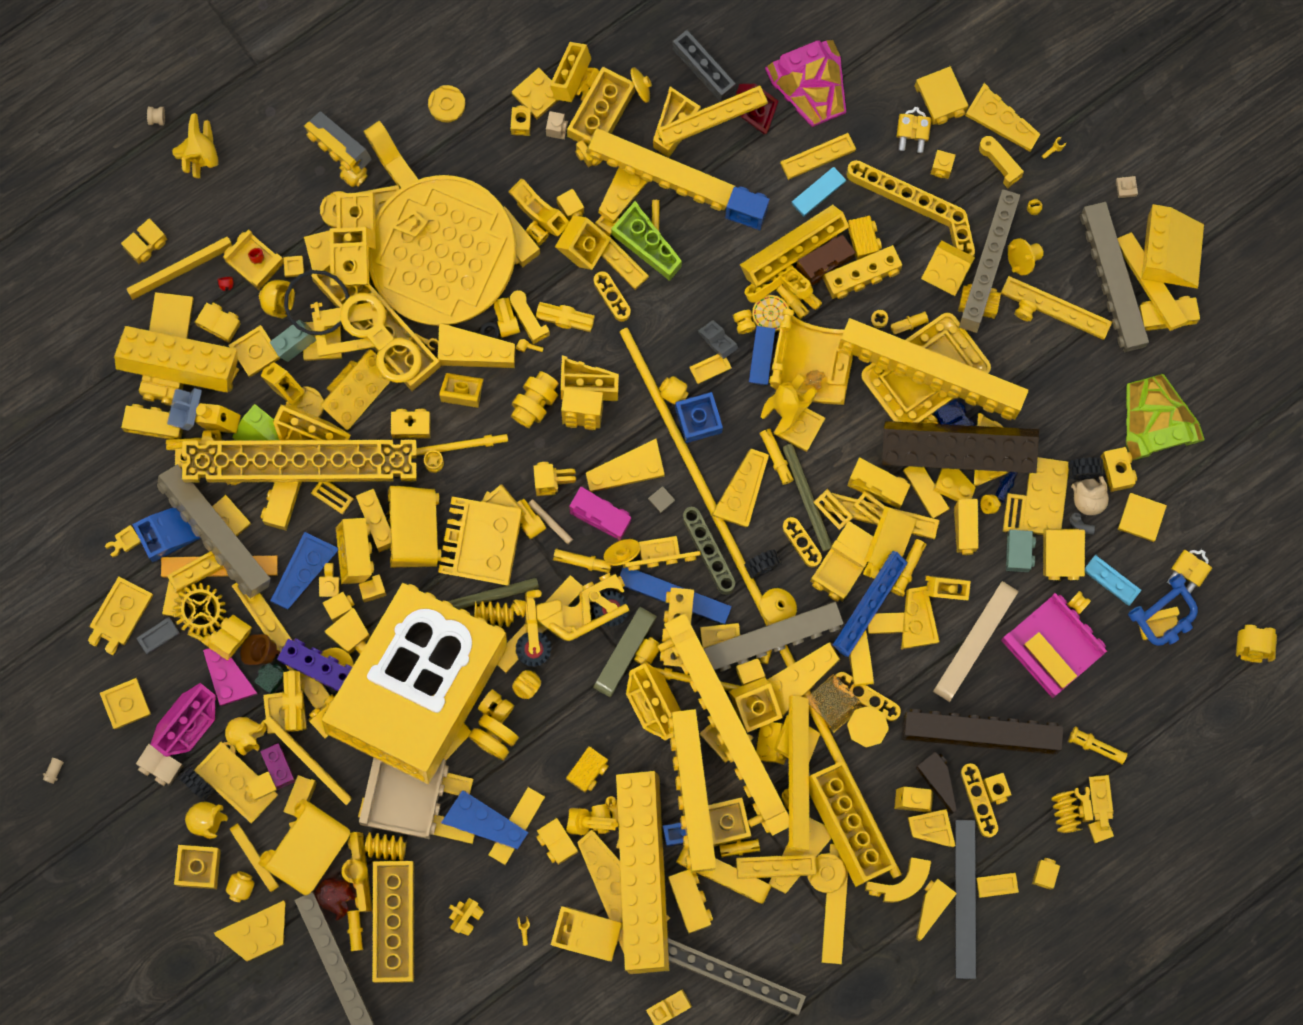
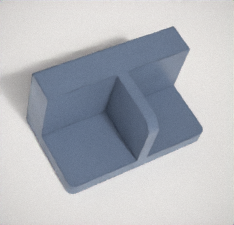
M194 388L190 393L176 389L167 424L189 431L194 426L196 408L199 405L202 390Z

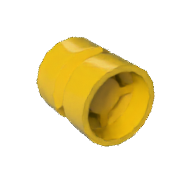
M492 689L480 703L478 710L483 714L491 715L492 718L502 724L515 705L507 699L502 700L501 695ZM497 703V707L493 709V705Z

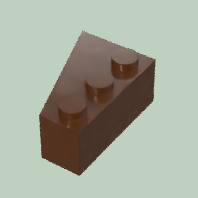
M843 235L840 237L835 236L827 244L798 259L796 270L808 279L811 286L824 278V274L838 269L854 259L856 252Z

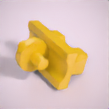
M470 898L465 905L461 901H459L456 907L450 905L449 909L453 912L449 918L454 921L450 929L469 936L473 926L467 923V920L470 916L479 920L484 911L478 906L476 901Z

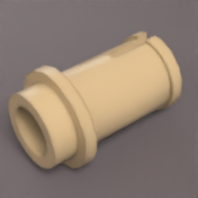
M52 758L46 774L43 773V780L54 784L58 780L57 775L64 762Z

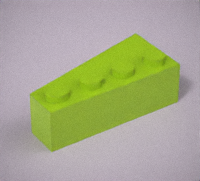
M634 201L611 228V234L670 281L682 267V261L664 240L658 229L654 227L647 215L641 210L637 202Z

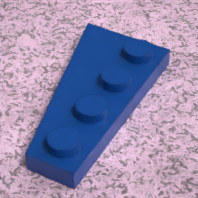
M304 532L270 602L288 610L324 568L325 564L336 554L338 548Z
M462 790L441 824L517 850L528 835L527 831L464 790Z

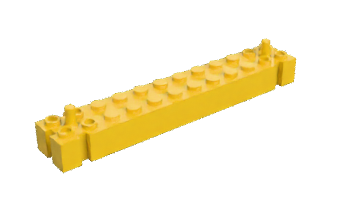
M393 440L206 441V446H200L198 441H182V457L184 460H187V464H182V480L184 483L200 482V478H206L207 482L393 481V477H401V481H416V463H412V458H416V440H401V445H393Z
M686 614L665 623L666 628L662 630L667 641L659 644L658 648L660 652H663L671 647L676 657L680 656L684 663L680 665L685 675L690 674L692 681L689 683L694 692L698 691L702 698L698 700L703 710L708 709L710 716L707 718L712 727H717L719 733L716 735L721 745L726 744L728 751L725 753L730 763L735 762L737 768L734 770L739 780L744 779L746 785L743 788L748 798L753 797L755 803L752 805L757 813V816L748 820L749 826L753 827L762 823L766 833L771 832L772 836L789 828V815Z

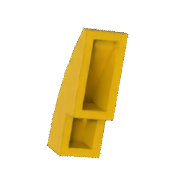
M866 630L849 655L854 686L874 684Z

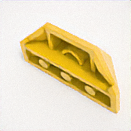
M280 405L273 420L279 440H349L351 436L331 422L291 406Z
M646 662L630 670L626 695L643 729L661 737L663 740H667L673 737V731L669 732L668 718L671 717L672 712L681 711L664 676Z

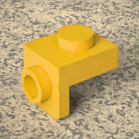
M583 140L576 143L575 153L580 161L584 160L588 168L592 165L597 166L603 161L602 159L595 160L589 156L590 154L586 153L588 147Z

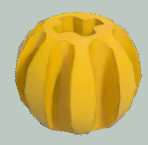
M525 670L515 679L512 688L518 697L530 699L540 688L541 680L536 673Z

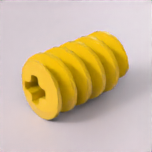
M481 601L478 607L475 602L474 617L483 618L487 623L490 621L491 626H495L497 621L499 627H502L504 622L507 627H510L511 623L514 622V609L512 605L508 608L507 603H504L503 608H501L499 602L496 603L495 607L492 606L491 602L485 607L484 601Z
M1075 791L1058 793L1051 798V801L1057 802L1053 805V809L1059 810L1054 813L1055 817H1060L1056 824L1062 825L1057 829V832L1070 833L1083 830L1076 828L1077 825L1081 824V821L1075 820L1080 814L1073 812L1078 808V806L1072 805V802L1077 799L1070 797Z
M369 832L365 842L364 855L368 852V856L372 858L375 853L376 858L380 859L383 854L385 860L391 855L393 861L399 856V860L404 861L407 841L404 843L400 836L396 842L394 835H392L389 841L387 834H384L383 838L380 839L379 833L372 838L371 832Z

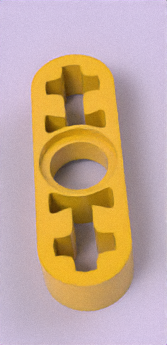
M598 272L594 276V286L615 319L626 321L630 317L629 305L609 274ZM600 277L602 279L606 278L605 283L608 287L606 290L602 283L598 284ZM609 292L617 294L618 297L615 301L607 299L606 296ZM619 303L622 310L626 309L625 316L622 314L618 315L619 309L615 305Z
M793 517L787 518L783 523V532L804 563L811 568L817 567L822 560L821 553L800 522ZM789 522L790 524H796L794 529L797 533L799 531L802 532L796 535L794 539L792 538V536H794L795 534L793 530H787ZM805 538L808 542L807 546L799 547L797 539ZM810 546L812 547V549H810V553L813 556L817 555L815 563L814 561H808V559L810 558L808 552H806L805 554L802 553L807 551Z

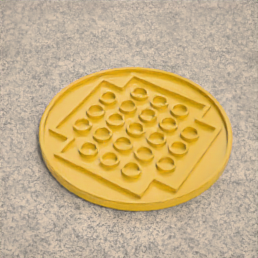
M448 175L430 176L416 180L393 194L375 217L376 250H369V272L375 288L385 302L399 314L412 321L433 326H439V323L454 325L468 321L488 309L500 297L510 280L516 259V239L512 222L497 198L473 181ZM413 210L428 222L417 237L390 227L391 224Z

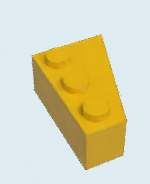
M670 87L657 128L701 110V106ZM656 129L653 148L669 158L682 140L664 147Z

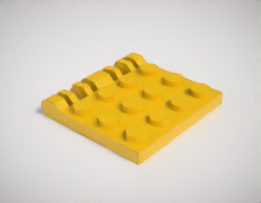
M452 497L451 504L463 506L464 510L450 508L449 512L463 514L461 522L455 519H448L447 524L461 527L460 530L446 528L444 541L456 543L457 548L443 545L442 550L456 552L455 560L449 557H441V562L454 565L453 567L439 565L438 572L509 585L523 509Z

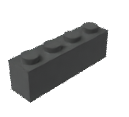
M688 30L673 41L672 49L720 102L735 92L736 83Z

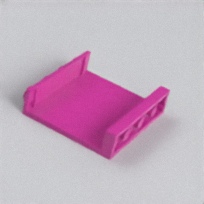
M1056 593L1001 640L1052 699L1063 689L1058 686L1024 646L1026 642L1040 632L1077 677L1107 652L1103 641L1099 638L1096 639L1092 635V629L1087 624H1083L1079 620L1080 616L1073 609L1070 610L1066 605V600Z

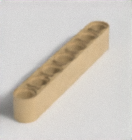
M1003 581L1000 583L935 687L934 693L948 702L951 701L1019 592L1018 590Z

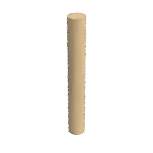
M533 499L528 503L530 508L568 545L573 541V538Z

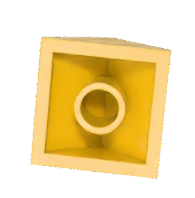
M446 373L440 390L441 402L479 408L483 379Z

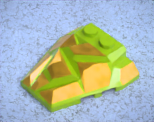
M1164 374L1126 385V446L1128 452L1131 453L1132 461L1148 457L1152 452L1181 444L1187 446L1204 441L1198 420Z

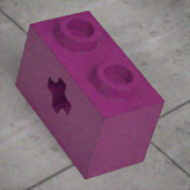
M279 744L260 751L274 785L278 790L296 782L282 747Z

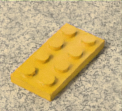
M1038 457L1037 473H1029L1023 530L1043 535V529L1062 528L1069 471L1068 462Z

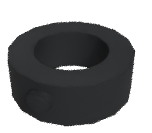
M488 322L481 326V335H485L487 328H493L496 332L491 337L499 338L500 331L495 323Z

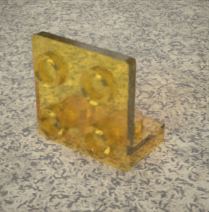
M834 674L806 697L809 698V705L826 721L832 733L837 731L851 718L854 710L862 708L860 700Z

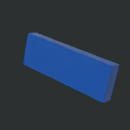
M756 327L749 383L768 385L775 328Z

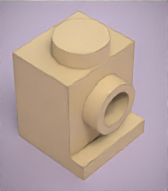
M549 112L546 136L565 140L568 121H565L564 114Z

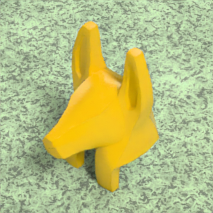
M194 113L189 121L188 138L179 146L173 148L172 152L176 159H182V170L185 173H190V161L192 162V174L197 179L200 178L201 167L208 166L212 168L218 165V156L213 144L210 121H204L202 134L199 129L198 115Z
M801 373L792 382L780 384L775 394L764 404L761 413L763 419L774 409L782 417V421L775 431L777 435L790 429L795 424L799 414L812 403L818 394L814 387H811L806 393L799 391L806 380Z

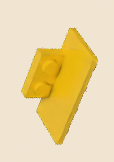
M371 349L358 362L350 361L326 388L330 394L320 405L346 430L355 423L390 382L380 374L376 363L377 354ZM384 362L386 369L390 373L396 375V373Z

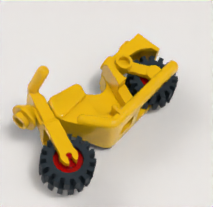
M610 573L599 577L600 582L596 584L590 582L582 586L583 591L579 592L580 602L575 607H568L558 599L535 606L533 598H538L542 595L540 590L527 591L525 593L526 602L515 599V604L512 607L516 615H521L522 618L525 616L526 633L517 640L518 642L515 646L517 658L527 666H540L550 657L551 643L545 635L538 632L537 622L564 641L574 640L601 625L617 626L622 623L629 611L628 602L624 599L623 595H620V593L624 592L623 587L625 586L620 576L617 577L616 574L610 575ZM606 588L616 589L618 592L609 591L600 594L599 591ZM590 602H594L593 614L595 615V619L591 620L590 615Z

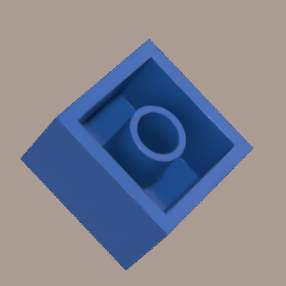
M734 187L726 207L725 219L761 230L770 199L762 193L754 194L749 192L747 188Z
M712 392L675 402V410L685 443L722 433L723 426Z

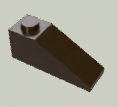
M934 752L917 765L916 769L948 811L953 814L957 809L949 770L946 765L947 760L941 753L938 755Z

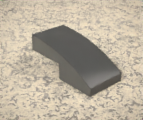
M714 320L698 330L702 338L723 359L738 349L737 343L725 334L724 329Z

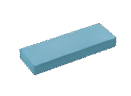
M833 167L795 198L791 204L804 217L842 186L846 179Z
M1096 555L1085 567L1086 574L1128 606H1130L1141 591V589Z

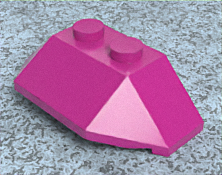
M201 683L183 693L157 724L150 745L165 757L190 751L215 721L216 695Z

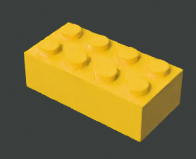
M602 67L567 128V137L577 142L583 140L588 147L596 128L612 134L635 93L634 83Z

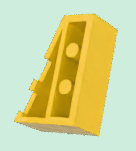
M562 355L561 399H563L564 388L601 392L603 393V401H618L619 374L598 367L594 368L585 365L584 362H576Z
M859 457L847 486L862 493L866 491L875 499L900 509L910 484L904 478L895 477Z

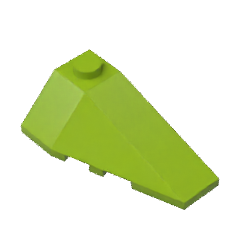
M255 404L241 419L237 433H234L232 437L236 441L279 440L273 424L274 419Z

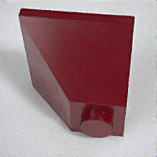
M755 83L739 84L736 95L758 87V85ZM762 89L768 104L742 114L740 117L763 134H767L779 101Z

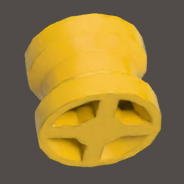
M1020 299L1019 308L1015 310L1014 314L1024 321H1031L1033 318L1032 314L1036 311L1037 305L1031 301Z
M1079 591L1067 606L1074 608L1079 615L1091 600L1084 598L1083 593Z

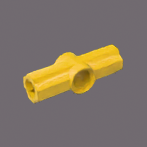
M543 302L539 303L536 313V319L555 323L556 326L561 328H575L591 332L595 318L594 315L578 312L569 306H555Z
M283 672L284 693L282 694L283 711L285 710V731H302L304 698L303 692H301V672Z

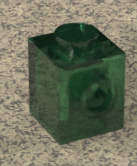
M270 663L266 666L263 665L257 672L259 676L254 682L269 694H274L284 680V669L276 663L273 666Z

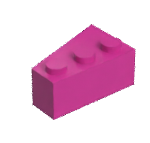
M581 486L569 506L571 515L621 541L631 523V517L627 511L615 508L612 503L602 500Z

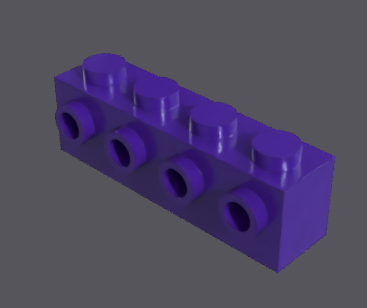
M296 638L294 641L288 639L277 660L338 692L353 667L347 664L345 667L338 664L339 660L332 656H328V658L322 656V652L314 647L311 650L304 647L305 643Z

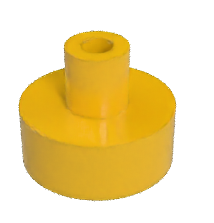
M984 495L980 506L985 514H994L1001 506V502L995 495Z

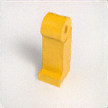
M991 136L983 137L979 146L980 153L983 156H988L1005 176L1003 184L1009 188L1022 178L1024 171L998 141Z
M518 290L514 291L510 296L511 306L532 343L535 344L550 336L547 326L540 327L530 310L525 293Z

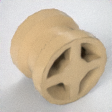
M148 107V125H153L154 123L159 125L165 124L164 107H159L158 109Z

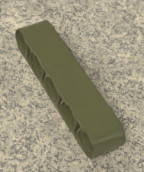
M688 507L683 513V523L697 550L700 551V556L718 591L723 595L731 594L735 587L734 577L700 511L695 507ZM689 513H693L697 516V519L689 521L686 516ZM702 530L706 535L703 538H698L695 532ZM711 547L714 549V553L707 555L704 553V548ZM714 564H720L723 567V570L720 572H716L713 570L712 566ZM729 581L732 586L729 589H724L721 586V582Z
M639 607L593 687L594 689L608 697L613 695L635 657L640 644L657 618L656 615Z

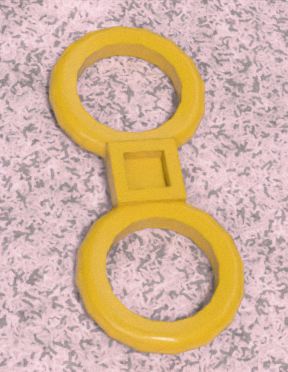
M357 293L349 297L343 304L340 312L341 323L344 329L352 336L369 338L378 349L376 363L380 374L387 380L395 383L407 382L414 378L422 364L421 353L411 340L402 337L393 338L384 327L386 312L382 302L376 296L368 293ZM358 301L371 302L378 311L377 322L368 330L356 329L349 322V310ZM401 345L407 347L414 356L412 368L403 375L390 373L384 365L386 352L394 346Z

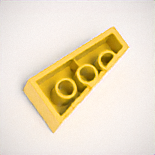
M439 323L438 360L440 366L515 368V344Z

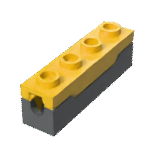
M321 111L304 125L308 132L306 134L313 143L315 141L318 142V146L324 152L328 151L334 161L337 162L339 160L341 166L346 171L351 170L356 175L360 169H363L372 160L363 146Z

